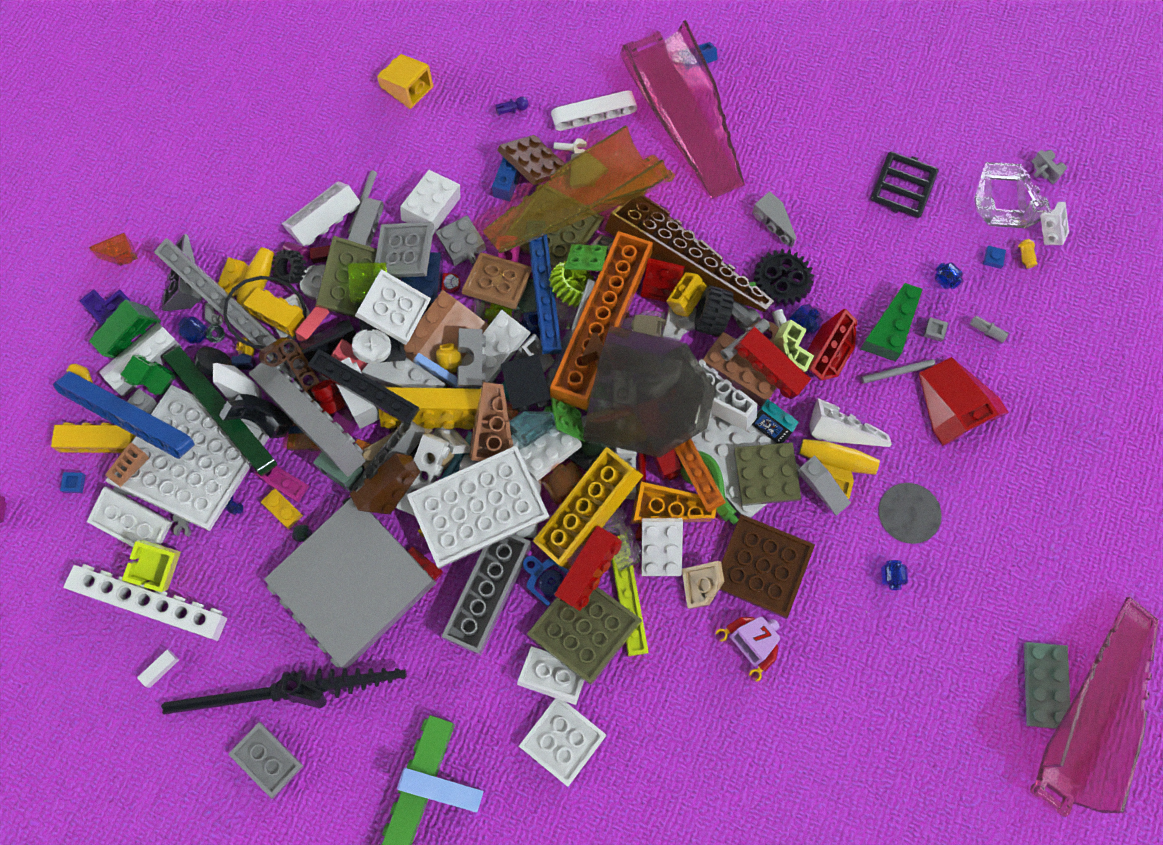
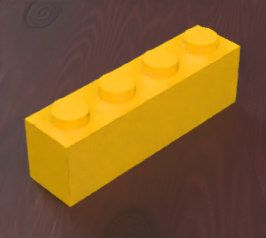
M65 422L62 425H54L51 447L59 453H122L136 436L110 423H101V425L82 423V425H75Z

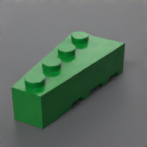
M904 283L860 349L896 362L902 354L923 289Z

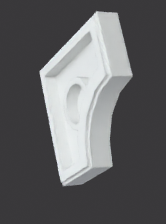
M669 306L666 317L667 323L664 326L662 336H664V339L680 342L684 334L695 330L694 322L697 309L694 308L693 312L688 317L674 314L671 309L672 307Z

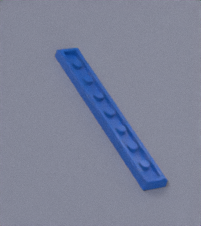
M527 222L526 227L542 354H561L562 347L555 293L552 292L553 288L549 286L552 270L545 222Z

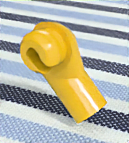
M76 363L68 366L67 372H73L93 383L88 368Z

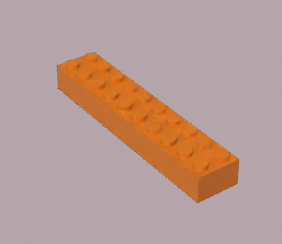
M620 231L617 232L604 262L603 269L599 273L550 386L551 398L587 410L602 371H598L595 361L582 365V355L592 334L597 332L609 358L646 269L647 261L652 255L653 242Z

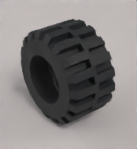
M711 285L705 289L695 315L694 324L696 331L719 337L724 332L733 309V292Z

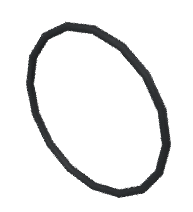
M257 276L245 279L233 287L225 299L223 317L228 330L238 341L252 348L263 349L266 346L254 345L242 339L231 328L227 317L228 301L235 290L244 284L262 279L277 281L289 287L298 296L303 308V315L306 319L307 309L300 293L291 284L276 277ZM295 334L293 337H291L290 339H292V340L296 339V338H297V337H296V334Z

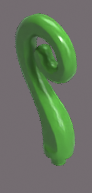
M699 451L726 501L725 504L716 509L717 513L725 522L729 520L735 525L739 520L735 516L737 511L726 499L720 467L712 456ZM680 462L682 468L681 476L687 483L692 484L684 466Z

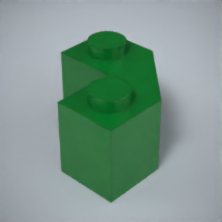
M133 355L120 374L128 384L132 386L143 384L154 395L165 394L177 376L176 373L157 362L151 363L141 355Z

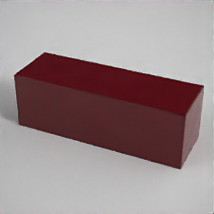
M330 245L309 249L313 264L327 261Z

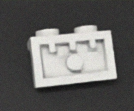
M1058 202L1051 213H1042L1040 216L1045 245H1063L1069 233L1066 202Z

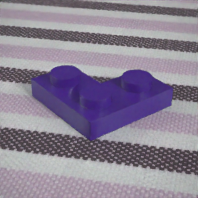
M93 289L79 301L103 325L106 319L116 311L120 303L125 299L131 300L119 289L105 301Z

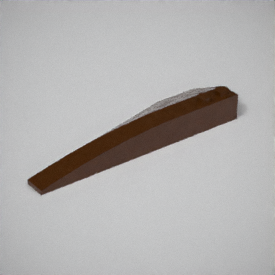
M638 191L610 213L604 230L614 237L620 231L653 242L651 259L685 266L684 274L686 272L698 274L707 287L711 285L733 292L734 301L762 312H766L774 301L757 286L752 287L749 285L748 278L744 275L739 276L735 272V267L731 264H725L722 261L723 257L703 240H697L693 231L683 228L680 220H674L670 217L671 213L667 209Z

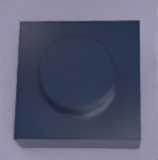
M248 354L232 356V364L239 370H253L256 367L255 360Z

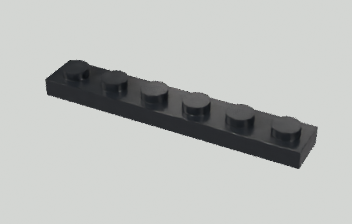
M318 349L308 363V367L408 426L420 410L415 404Z

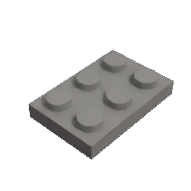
M261 722L229 753V756L271 799H274L304 767Z

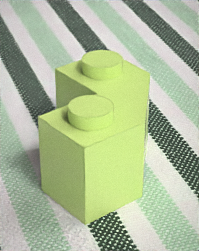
M789 320L781 324L773 339L774 345L805 373L814 355L799 346L806 329Z

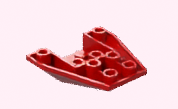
M952 357L919 373L931 427L942 446L960 438L964 433L990 420L992 422L1009 413L998 395Z

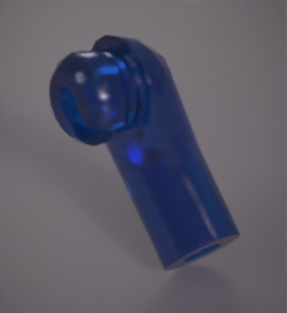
M232 496L225 509L232 515L241 514L243 512V505L241 503L236 504Z

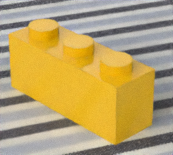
M256 288L243 303L246 310L252 316L291 337L295 335V331L305 320L303 310L300 307L288 304L285 299L275 297L268 290L263 291Z

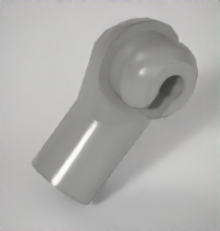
M205 303V321L212 326L218 327L223 323L222 316L214 313V307L210 303Z

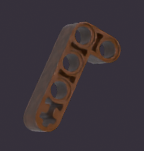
M282 337L259 352L260 362L267 366L275 367L284 363L294 381L302 388L301 393L306 391L313 399L310 402L316 401L309 389H312L320 381L314 371L308 367L307 359L294 340ZM289 342L290 348L285 352L283 346ZM272 352L273 360L268 362L267 355ZM299 359V366L294 368L293 362ZM308 375L309 381L304 384L303 378Z

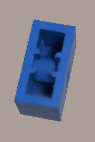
M504 157L494 179L492 191L493 197L510 202L521 173Z

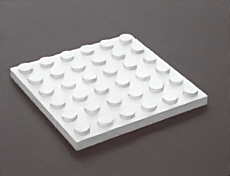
M171 385L151 415L189 435L195 445L184 456L177 459L136 436L132 443L145 452L149 459L121 487L108 477L105 481L210 531L252 465L193 394ZM241 419L264 446L269 439L265 431L256 423ZM124 466L121 467V469H122L123 471H126V470H127L126 467H124ZM119 472L115 473L117 477H122V475Z

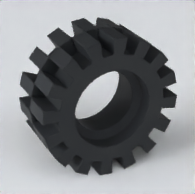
M295 250L278 251L277 255L273 257L275 261H272L274 267H271V271H275L273 276L289 284L302 281V276L306 275L303 271L307 270V266H304L306 260H302L304 256ZM288 261L291 263L290 273L287 271Z

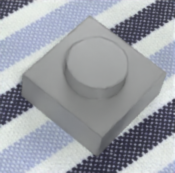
M930 317L927 321L924 337L942 342L948 323Z

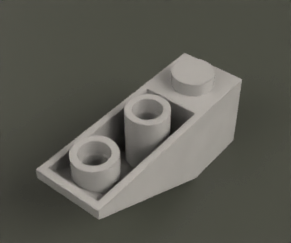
M769 191L754 205L752 214H754L758 221H762L770 232L780 237L784 244L792 248L796 241V235L784 204Z

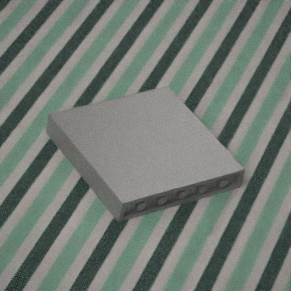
M352 498L264 579L268 583L267 589L272 594H277L281 598L279 600L280 604L293 612L292 617L299 624L303 623L306 627L305 632L312 639L315 637L318 640V647L324 653L328 652L332 656L331 662L337 668L346 669L437 583L371 512L358 511Z

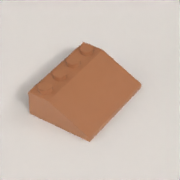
M442 290L420 319L406 345L403 344L406 357L414 362V358L420 353L437 364L436 351L439 349V346L452 343L458 347L459 328L482 329L483 334L489 324ZM461 353V358L463 359L467 353Z

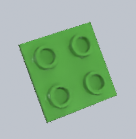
M572 244L565 269L602 271L607 257L608 246Z
M551 398L552 405L546 407L544 413L547 417L555 420L556 429L585 442L580 411L562 401Z

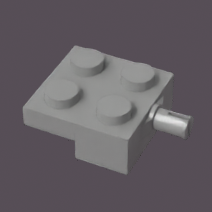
M468 215L436 231L437 237L454 266L468 259L472 266H474L477 260L475 255L486 250L485 242Z

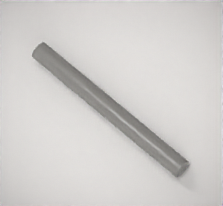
M373 170L369 173L359 200L361 203L364 197H369L377 176V172ZM361 203L357 206V209L353 216L352 222L348 230L349 235L351 233Z
M588 279L564 349L565 352L595 284L593 280Z
M931 359L862 376L861 381L865 384L930 368L935 365V361Z

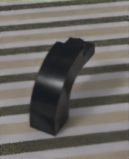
M238 394L235 400L227 401L219 414L222 420L246 419L259 425L270 439L285 437L294 424L280 408L271 402L248 394Z

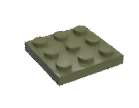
M793 442L734 448L742 506L801 500Z

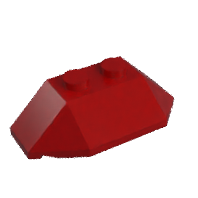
M842 309L822 324L807 349V352L814 355L808 370L820 381L838 377L855 348L857 319L847 309Z

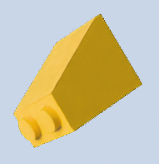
M403 54L394 58L377 76L380 87L409 109L434 87L429 65Z

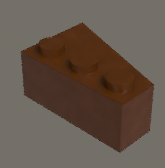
M395 453L377 469L378 473L372 479L367 478L364 481V486L357 492L353 490L350 493L358 511L389 515L392 513L421 472L410 455Z

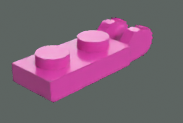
M278 466L271 470L272 472L268 477L266 475L261 477L257 471L254 473L257 477L264 480L266 484L298 503L309 488L306 483Z

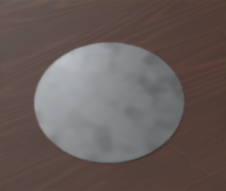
M901 483L891 487L883 495L879 504V517L883 527L892 537L904 543L916 544L927 541L937 532L941 523V508L935 496L928 489L914 483Z

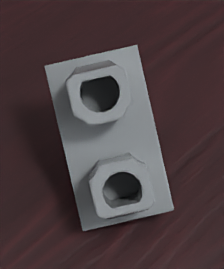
M1041 150L1031 161L1034 164L1033 167L1037 170L1034 176L1036 178L1042 176L1053 185L1062 176L1067 166L1063 162L1055 164L1052 161L1055 158V153L1052 150L1045 152Z

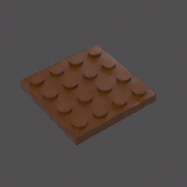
M741 514L721 562L724 583L719 591L787 619L815 544Z

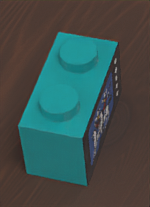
M767 399L757 410V418L752 425L775 443L780 444L793 433L798 421Z

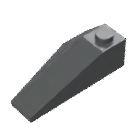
M184 234L176 243V246L196 263L189 236ZM171 269L167 278L170 281L169 289L164 290L162 310L191 309L196 303L201 301L202 296Z

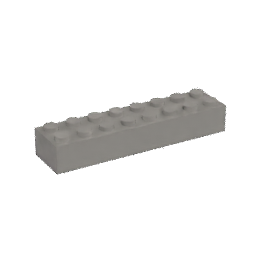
M260 363L249 372V375L274 403L347 477L366 461L361 455L363 450L356 443L353 445L355 440L347 432L342 433L344 429L337 422L332 423V417L326 411L322 413L323 409L316 401L311 403L310 401L313 399L306 391L301 393L302 388L295 381L291 383L292 378L285 371L281 373L282 369L279 365L270 367Z

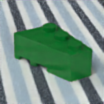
M125 299L89 341L102 356L116 358L132 344V340L139 334L143 335L147 332L145 329L154 322L160 323L161 320L148 306Z

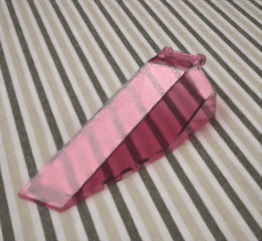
M684 20L678 31L665 41L661 33L656 31L649 37L623 45L620 55L629 74L712 199L744 186L745 183L736 158L735 148H733L731 142V134L727 128L726 117L723 114L716 82L687 21ZM650 43H657L656 45L641 50L639 52L637 50L638 48L648 45Z
M1126 597L1074 700L1048 742L1036 782L1030 788V792L1033 795L1041 797L1053 806L1062 817H1067L1070 814L1073 804L1101 813H1124L1145 735L1147 711L1144 710L1145 700L1149 699L1150 694L1147 691V682L1152 677V673L1149 672L1150 662L1154 661V647L1156 645L1158 619L1131 597ZM1046 786L1062 797V802L1045 790Z

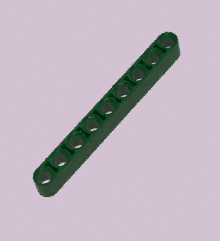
M179 345L162 356L261 477L278 466L274 458L241 419L222 420L219 414L226 401Z

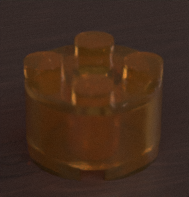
M573 461L565 467L563 464L558 465L553 469V474H549L541 479L543 486L555 505L563 503L583 477L577 464Z

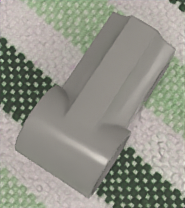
M734 301L731 316L736 320L739 328L746 332V329L753 323L760 321L761 317L755 309L748 308L744 304Z

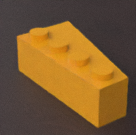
M640 482L636 489L630 524H642V518H682L683 522H710L715 518L716 509L708 512L698 494Z

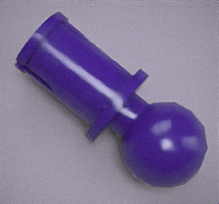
M519 97L515 102L510 99L509 102L495 104L496 111H498V116L509 112L516 113L515 109L524 111L528 108L529 102L527 98Z

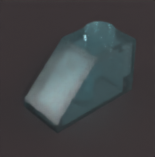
M524 411L509 421L512 434L524 447H527L556 427L552 412Z

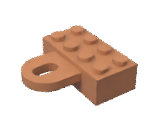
M769 322L770 328L765 332H769L772 335L770 341L774 344L773 339L779 327ZM723 332L703 360L709 368H714L719 376L724 380L730 381L735 389L741 390L761 407L767 399H771L777 387L770 384L761 372L756 371L746 358H742L738 353L728 361L723 359L720 351L736 340Z

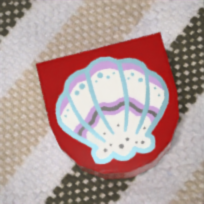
M443 273L441 290H444L446 293L458 291L461 287L459 276L453 273Z

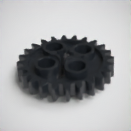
M781 249L779 254L776 250L773 251L772 255L768 252L766 258L761 257L754 271L753 281H757L756 286L773 301L775 300L776 306L780 302H783L784 307H786L787 302H790L793 306L795 300L800 303L802 298L805 299L807 293H810L814 283L812 281L814 274H810L813 268H807L809 261L803 262L804 256L798 258V252L792 255L790 249L787 253H784L783 249ZM783 264L788 265L790 268H785ZM767 273H772L774 276H769ZM778 287H782L785 291H780Z

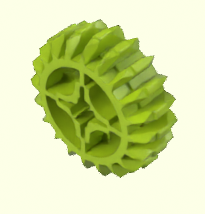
M565 260L557 264L551 271L549 286L553 288L552 292L557 294L556 298L562 299V303L566 302L568 306L573 305L576 308L580 304L588 279L594 281V276L590 275V271L565 269L567 262Z

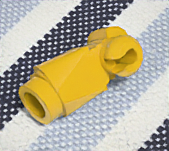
M1025 239L1018 245L1022 253V264L1027 269L1038 265L1034 250L1035 243L1030 239Z

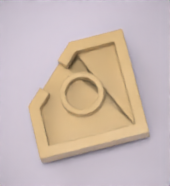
M721 561L682 569L688 609L710 605L724 583Z

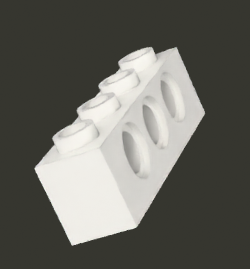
M429 433L422 435L414 457V461L421 472L397 504V509L415 516L407 494L434 483L436 478L441 475L443 459L447 458L450 448H448L449 441ZM429 453L434 454V456H435V461H434V462H431V461L428 459V454H429ZM422 471L427 472L428 480L422 478Z

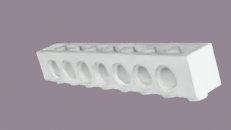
M85 564L82 567L73 566L63 587L215 641L219 640L228 619L222 616L223 612L214 608H211L210 611L203 609L204 605L194 601L191 605L185 603L186 599L174 595L173 598L167 597V592L149 591V588L144 587V584L134 586L129 582L123 581V577L119 576L118 580L112 578L113 574L103 570L100 573L94 572L95 568ZM94 578V584L89 587V582ZM113 584V589L107 593L108 587ZM131 590V596L126 599V593ZM150 597L149 603L144 606L145 598ZM168 603L167 610L162 612V606ZM184 609H186V616L184 618H180V613ZM205 615V622L199 625V618Z

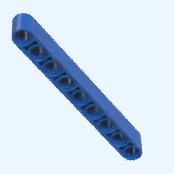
M68 371L53 383L56 391L62 396L177 459L184 456L195 445L192 438L186 433L73 372Z

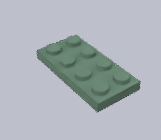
M1025 642L1026 726L1072 730L1068 646Z

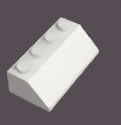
M338 181L288 218L282 225L299 244L308 246L315 241L319 234L323 235L328 232L331 225L341 222L344 219V215L354 212L357 209V205L361 202L349 185Z
M157 322L100 370L99 373L122 397H125L137 387V385L132 386L125 382V378L120 375L133 355H141L151 363L157 362L163 365L166 361L162 356L178 345L181 347V345Z

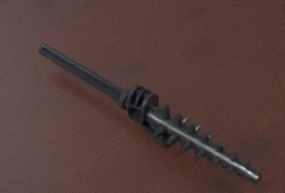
M319 668L314 676L315 679L306 680L304 669H300L299 672L295 670L291 673L288 671L283 672L282 679L272 683L271 687L164 702L161 708L163 709V715L268 699H272L273 702L284 699L293 703L323 708L327 703L323 692H329L332 695L335 693V698H339L341 689L346 692L348 688V694H352L354 687L358 689L361 686V689L364 691L366 686H371L372 683L375 684V687H378L380 682L388 681V683H392V680L405 679L407 671L406 669L400 670L399 668H395L394 671H386V668H382L381 672L374 673L373 669L369 668L368 673L361 674L360 669L356 668L355 675H348L347 669L344 668L342 676L335 677V671L331 668L328 678H322V670Z

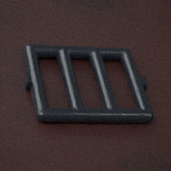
M890 151L887 154L870 199L875 203L891 208V211L895 213L900 211L920 218L939 170L937 167L918 161L919 158L914 156L909 158ZM893 160L929 172L930 175L928 180L894 169L890 167ZM887 174L925 187L922 195L885 182ZM881 189L918 201L917 209L880 197Z

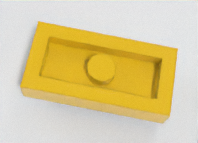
M275 488L261 501L288 529L303 516Z

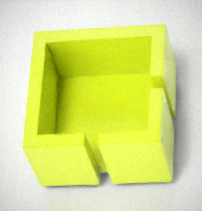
M145 540L135 541L129 559L135 560L139 558V560L128 562L122 580L139 586L145 584L144 587L164 592L170 586L181 551Z

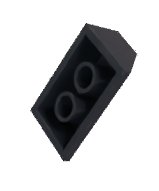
M348 319L338 322L329 329H323L318 334L297 344L309 363L318 349L331 355L332 350L341 339L352 344L356 332Z

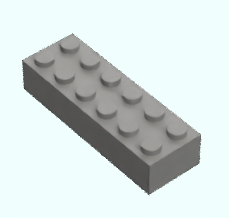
M513 534L483 548L442 634L444 640L479 656L482 655L520 573L523 562L531 549V541Z

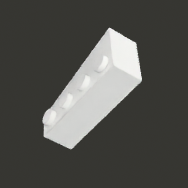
M407 357L405 361L368 363L362 370L363 375L384 387L447 388L445 383Z
M703 359L696 364L680 384L682 399L690 403H696L697 406L710 408L713 415L745 431L749 429L757 418V403L741 390L735 389L730 381L724 380L719 376L714 368H709Z

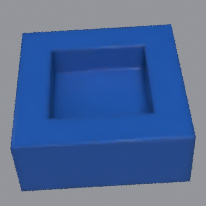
M987 246L983 265L1001 269L1004 266L1006 250Z
M63 472L60 491L63 493L83 494L86 475L84 473Z

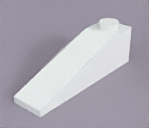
M219 363L213 364V383L229 400H235L238 394H248L262 398L261 389L238 368Z
M817 398L809 424L811 435L818 440L823 439L828 442L891 446L892 443L887 433L868 423L863 425L856 419V416L852 414L846 416L839 412L840 408Z

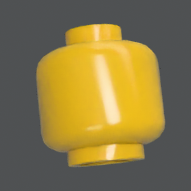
M452 343L439 346V349L436 351L437 365L450 373L456 372L458 366L462 365L461 353L458 352V347Z

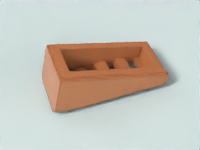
M131 442L105 475L121 487L149 457ZM124 466L127 470L123 471L121 467ZM119 472L122 475V477H117L115 473Z

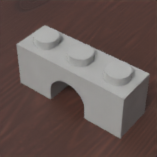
M459 328L458 352L469 354L473 362L468 366H458L457 388L481 389L483 382L486 380V374L482 373V366H485L486 354H482V347L486 346V336H482V329Z

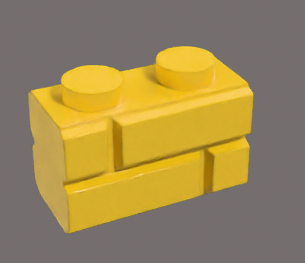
M686 272L666 302L672 307L671 309L674 314L688 317L701 299L707 286L702 282L703 280L698 274Z

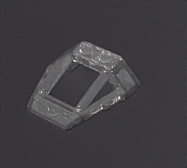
M985 162L974 202L976 211L989 226L1028 228L1041 221L1040 216L1042 213H1052L1049 201L1046 197L1040 195V189L1032 184L1030 175L1021 164ZM991 180L1017 181L1019 210L996 209L994 198L992 197ZM1025 187L1027 188L1028 192L1030 193L1033 199L1029 201L1027 208L1025 198Z

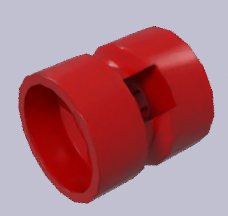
M329 379L316 384L311 389L315 400L320 401L319 405L323 409L322 413L326 411L328 414H332L346 405L343 396L337 393L338 387L336 383Z

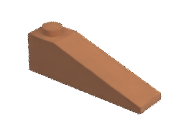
M483 382L470 442L469 457L473 461H483L513 447L503 384Z

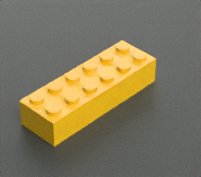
M385 387L420 408L413 422L426 429H473L481 389ZM378 408L381 427L392 429L400 426L402 423L400 420Z
M606 447L534 538L533 542L559 566L570 569L596 526L598 525L603 528L643 475L616 452Z

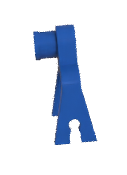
M528 556L523 562L524 570L531 575L526 587L547 607L550 602L534 588L536 580L551 566H556L565 576L569 570L559 566L551 558L541 563L536 557ZM533 562L534 567L528 568L527 563Z

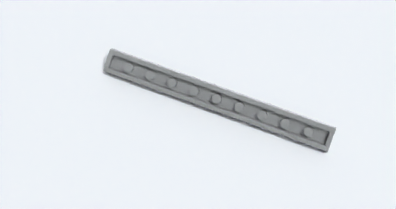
M166 238L154 253L223 315L224 302L229 294L171 240ZM230 298L227 309L228 320L254 345L268 346L278 340L234 298ZM283 346L285 352L289 350L286 346ZM272 352L267 355L271 361L273 360ZM299 359L293 362L294 368L299 366ZM279 364L282 371H285L292 378L285 364Z

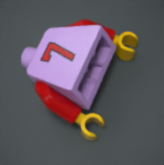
M739 617L727 625L725 630L718 629L716 631V635L720 632L725 633V637L720 642L726 641L728 634L731 633L732 635L729 637L754 667L759 666L757 669L749 671V676L755 671L758 672L759 676L755 679V682L762 678L761 673L763 671L766 672L777 659L779 649L777 643L780 640V636L776 631L780 626L774 619L767 622L763 617L757 619L754 617Z

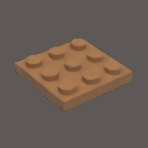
M480 252L462 288V294L516 310L532 274V267Z

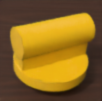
M242 337V339L252 343L248 338ZM237 341L236 350L238 353L248 354L254 358L255 348Z

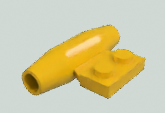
M260 247L249 266L244 261L228 257L217 284L229 294L233 287L245 279L257 276L269 277L274 252ZM260 279L248 282L235 290L232 297L237 296L236 301L246 309L243 303L256 288L264 291L268 280Z
M803 439L799 454L809 459L815 455L829 471L848 499H850L854 483L852 472L876 475L880 463L879 459L859 450L827 441Z

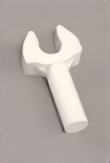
M577 138L573 144L554 142V149L572 151L574 154L586 153V150L578 149V147H587V142L583 139Z

